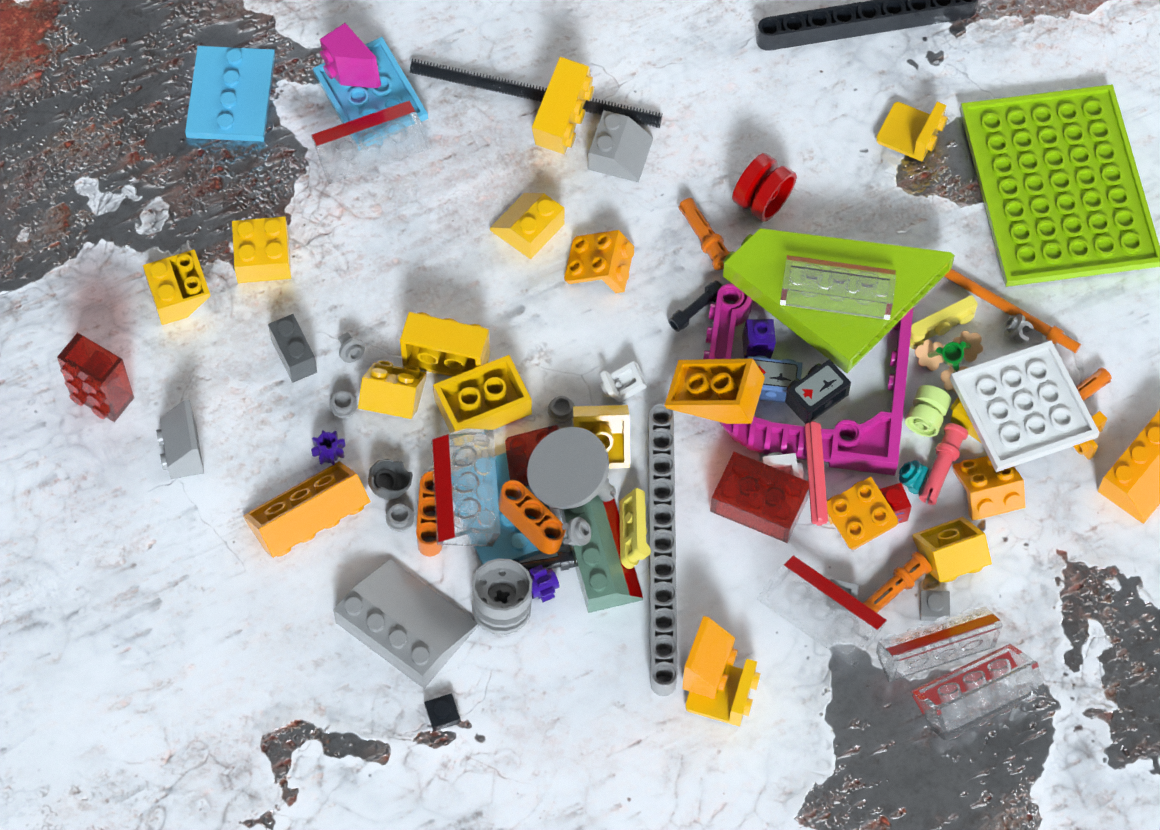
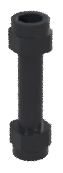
M717 280L708 284L705 287V293L683 311L677 310L672 314V317L668 319L670 326L677 332L686 328L689 325L690 318L709 302L717 301L718 291L723 285Z
M560 551L558 556L520 563L528 571L539 565H542L543 569L546 568V570L560 567L561 571L575 567L572 551Z

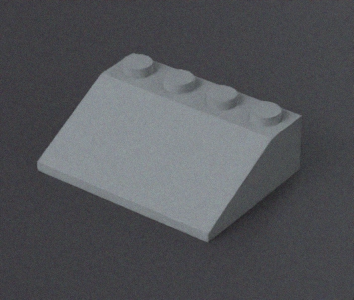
M391 559L352 588L333 609L336 624L424 689L479 626L472 618Z

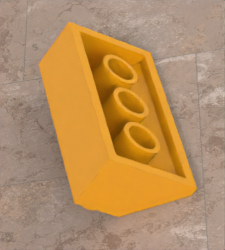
M1160 410L1103 477L1098 489L1100 494L1143 524L1160 505Z
M338 461L335 465L329 466L244 514L243 517L264 550L274 558L275 556L280 557L291 551V547L300 542L310 541L316 536L317 532L324 528L329 529L336 526L340 519L345 516L359 513L371 501L357 473Z

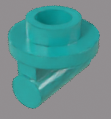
M917 460L907 462L899 471V482L905 485L911 493L918 494L929 469Z

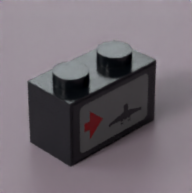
M829 359L822 365L820 363L814 365L809 370L808 375L801 380L797 378L792 381L787 387L785 403L805 424L810 423L849 395L851 381Z

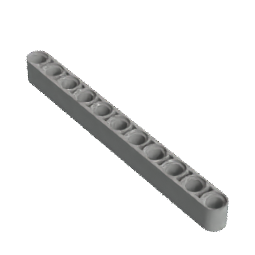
M663 403L652 406L649 411L648 420L649 547L651 549V554L649 555L650 684L655 694L669 696L676 689L678 675L674 413L673 410L666 409ZM659 418H662V419H665L666 422H664V423H659V422H657V421H655V420H656V419H659ZM664 443L667 446L664 448L657 447L656 444ZM665 468L667 472L659 473L656 469ZM665 493L668 497L659 498L656 494ZM659 518H664L668 520V522L665 524H660L656 522V520ZM658 544H666L669 548L661 550L656 546ZM663 569L668 571L669 574L661 576L656 572ZM663 595L668 597L670 600L667 602H660L656 598ZM659 622H666L670 627L662 629L657 624ZM664 648L671 653L663 656L658 654L657 650ZM665 675L670 677L671 681L662 683L658 681L657 677Z

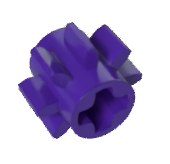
M322 430V434L318 438H312L313 445L315 446L311 449L312 456H319L321 465L324 462L335 465V461L339 457H345L342 449L346 446L345 440H338L337 431L331 433Z
M542 565L530 569L532 599L538 597L539 599L541 598L542 602L555 598V589H558L560 586L553 569H543Z

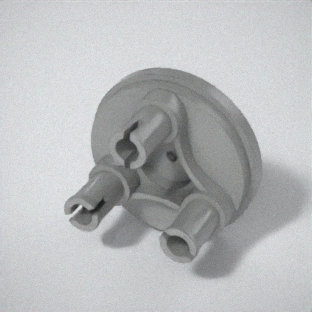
M566 427L556 430L543 438L530 456L527 467L529 486L535 496L550 507L571 509L588 503L596 495L605 502L611 501L614 498L610 492L616 495L615 487L609 483L607 478L609 472L607 450L602 441L586 429Z

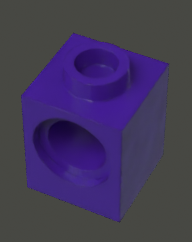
M774 319L746 320L742 333L744 359H748V356H765L771 359L776 345Z

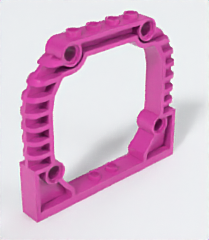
M733 284L723 285L718 291L716 304L711 303L709 319L714 320L713 327H707L706 343H711L710 351L704 350L703 359H731L735 327L743 324L749 318L754 300ZM731 300V301H734L735 303L729 304V303H727V302H725V301ZM913 308L892 328L898 330L897 349L892 350L890 366L895 367L894 374H889L887 390L892 391L890 412L881 411L862 424H857L852 420H842L838 422L835 429H821L824 462H829V467L895 476L899 460ZM755 416L752 424H726L719 422L735 442L747 447L748 450L763 453V455L774 452L782 454L796 453V459H807L804 426L774 423ZM848 436L852 438V440L846 441L843 440L841 437Z

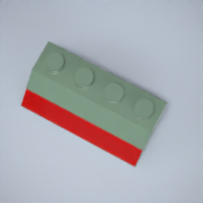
M596 495L591 501L582 506L560 509L563 525L569 523L573 518L581 517L586 520L591 528V538L586 545H569L570 551L573 553L575 569L588 613L642 601L643 596L635 568H625L620 560V517L615 499L613 498L611 501L605 502ZM566 530L565 533H566V536H567V539H568V538H569V534H568V530Z

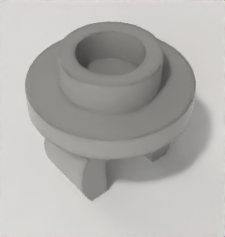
M1022 314L1012 315L1004 324V335L1009 339L1014 338L1016 342L1022 344L1029 340L1022 330L1025 332L1033 330V325L1025 321V316Z
M348 332L338 337V340L342 343L339 349V356L344 362L351 363L361 358L365 351V344L361 339L352 338Z
M576 517L562 526V529L568 530L569 538L563 540V544L582 546L590 541L591 528L585 519Z

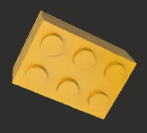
M559 57L532 125L535 145L564 155L567 147L571 148L576 138L575 127L577 124L582 123L585 115L584 104L586 100H591L595 88L592 86L593 77H591L589 66Z
M423 312L408 313L400 338L403 366H415L423 371L453 377L488 363L490 357L489 329L478 324L467 325L458 323L451 318L440 319L431 317Z
M510 355L433 384L434 400L456 445L532 415V399Z

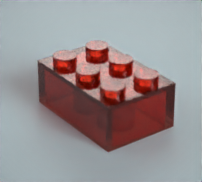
M78 332L57 356L61 368L60 371L64 376L65 385L70 393V399L80 406H83V404L88 406L99 418H108L115 423L134 399L123 359Z
M734 451L712 495L710 512L788 543L809 498V483L804 479Z

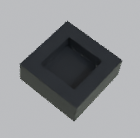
M452 693L424 702L433 732L461 723Z

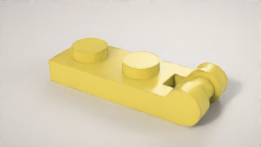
M971 295L912 324L910 348L916 349V347L923 345L925 340L935 335L942 336L952 327L970 322L974 318L978 304L975 298Z
M638 488L632 490L619 501L620 560L627 569H632L639 563V560H643L651 554V549L646 543L645 491Z

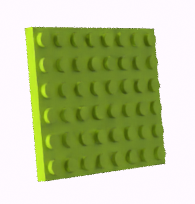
M1113 84L961 103L960 112L1005 287L1160 267L1159 241Z

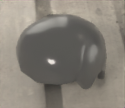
M378 460L369 469L368 484L373 493L385 500L398 499L411 486L413 474L405 469L402 461Z

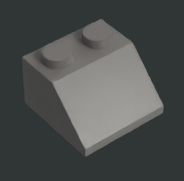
M603 110L588 152V170L639 182L653 137L630 117Z
M184 400L160 418L161 429L156 430L159 446L164 445L165 453L160 454L162 468L169 471L171 479L204 474L197 427L190 400Z

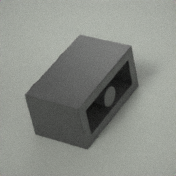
M294 314L269 323L271 341L292 383L317 373L315 356Z

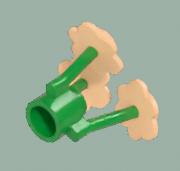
M963 331L960 337L954 338L952 342L945 346L940 342L932 343L931 340H925L923 345L915 349V355L919 358L918 365L920 367L926 366L930 371L937 370L939 363L944 362L950 366L949 370L941 373L940 378L944 382L945 390H953L956 393L950 381V376L952 373L968 368L966 366L959 367L963 357L968 362H973L977 359V354L983 351V346L980 344L982 338L978 333L970 334L968 331Z

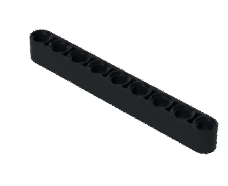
M870 0L770 16L759 21L756 43L761 49L771 51L963 20L975 15L979 0Z

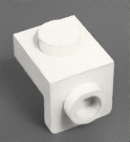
M634 361L611 374L605 370L600 372L603 381L600 385L607 397L611 396L619 403L647 387L641 370Z
M774 452L762 457L760 468L762 478L790 475L792 489H798L799 480L803 479L804 474L802 463H797L796 453L782 454Z

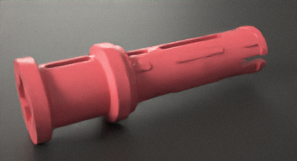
M948 423L944 427L945 434L942 442L937 444L935 448L937 457L919 496V499L924 503L929 493H931L928 504H936L951 464L960 456L959 448L961 443L968 437V431L960 425Z

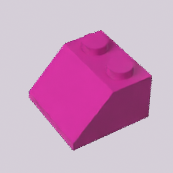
M346 23L320 39L322 48L320 55L325 62L323 69L330 79L335 78L343 86L378 88L381 86L376 56Z

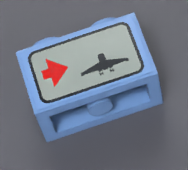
M748 356V359H754L765 377L759 400L785 403L788 385L797 378L801 380L803 363L792 359L776 360L765 356Z

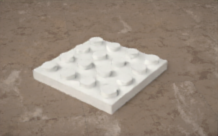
M1052 340L952 373L950 376V381L996 472L1098 438L1100 433Z

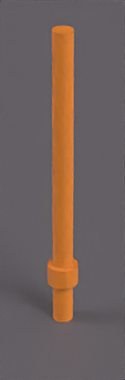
M951 269L944 276L1011 316L1022 314L1025 316V321L1033 325V329L1045 335L1046 340H1052L1053 344L1056 345L1058 343L1074 353H1077L1080 349L1081 344L1063 334L1064 331L1055 325L1053 327L1049 326L957 271Z

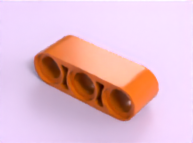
M434 471L425 473L420 480L416 529L418 550L421 554L428 557L439 554L443 547V541L438 542L437 515L431 517L425 515L429 511H436L435 491L427 489L430 486H435ZM429 536L436 538L433 542H425L423 540Z
M516 480L505 482L497 502L500 512L542 553L554 554L558 552L566 530L562 529L563 523L521 482ZM507 496H512L517 500H511ZM527 515H531L536 519H530L527 517ZM546 535H552L555 539L549 538Z

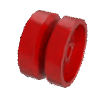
M762 153L742 173L734 188L732 200L743 209L751 207L752 215L763 222H767L781 209L795 186L797 175L786 166L778 167L776 159L767 153Z

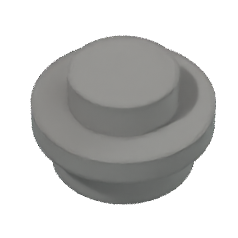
M339 391L330 400V410L337 417H350L357 409V400L353 394L347 391Z
M558 396L549 403L548 415L557 423H566L573 418V406L575 405L569 398Z
M404 504L393 505L386 513V523L394 531H405L414 522L413 511Z

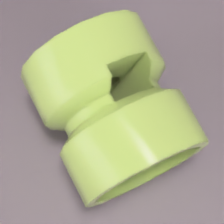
M922 385L918 387L913 400L914 406L910 407L905 419L906 426L921 436L935 437L938 435L944 420L943 417L946 415L952 400L950 395L935 386Z

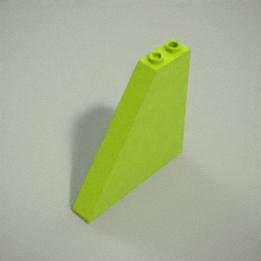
M760 228L754 235L749 234L736 252L731 251L723 261V277L822 355L830 359L845 373H848L951 270L955 255L946 251ZM787 255L891 269L896 270V275L786 260Z

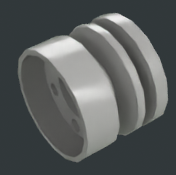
M498 558L487 561L477 569L473 576L472 614L475 622L483 630L501 635L517 632L526 625L531 616L532 579L529 571L520 563L511 559Z

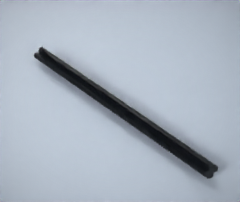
M412 58L410 73L443 79L444 81L467 86L471 85V87L502 92V94L505 93L521 98H530V100L533 99L542 102L547 88L544 90V87L541 90V86L537 89V85L536 88H534V85L531 88V84L528 87V83L526 86L525 83L522 86V82L519 85V81L517 84L516 81L513 84V80L509 83V79L506 82V78L505 81H503V78L500 81V77L497 80V76L495 79L494 76L491 79V75L488 78L487 74L486 77H484V74L481 77V73L478 76V72L476 75L475 72L472 75V71L469 74V70L467 73L464 70L463 73V69H461V72L460 68L456 71V67L455 70H453V67L450 70V66L447 69V65L445 68L444 65L441 68V64L438 67V63L436 66L435 63L432 66V62L430 65L429 62L425 64V61L422 64V60L419 63V59L418 62H416V59L413 62ZM592 98V101L586 100L583 107L589 113L594 114L596 112V114L599 113L601 115L603 110L628 116L636 123L640 122V124L643 123V125L655 126L656 128H660L663 113L660 116V112L658 115L655 112L654 115V111H652L651 114V110H649V113H647V110L644 112V109L641 112V108L639 111L636 108L635 111V107L632 110V106L628 109V105L627 108H625V105L622 108V104L619 107V103L617 106L614 103L613 106V102H611V105L610 101L606 104V100L605 103H603V100L600 103V99L597 102V99L594 101V98Z

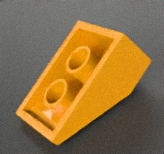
M754 359L678 360L664 406L666 409L726 424H752L765 377Z

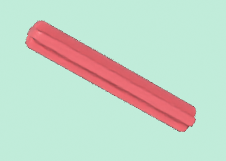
M811 421L804 426L811 522L817 526H822V524H827L828 522L822 431L820 423Z

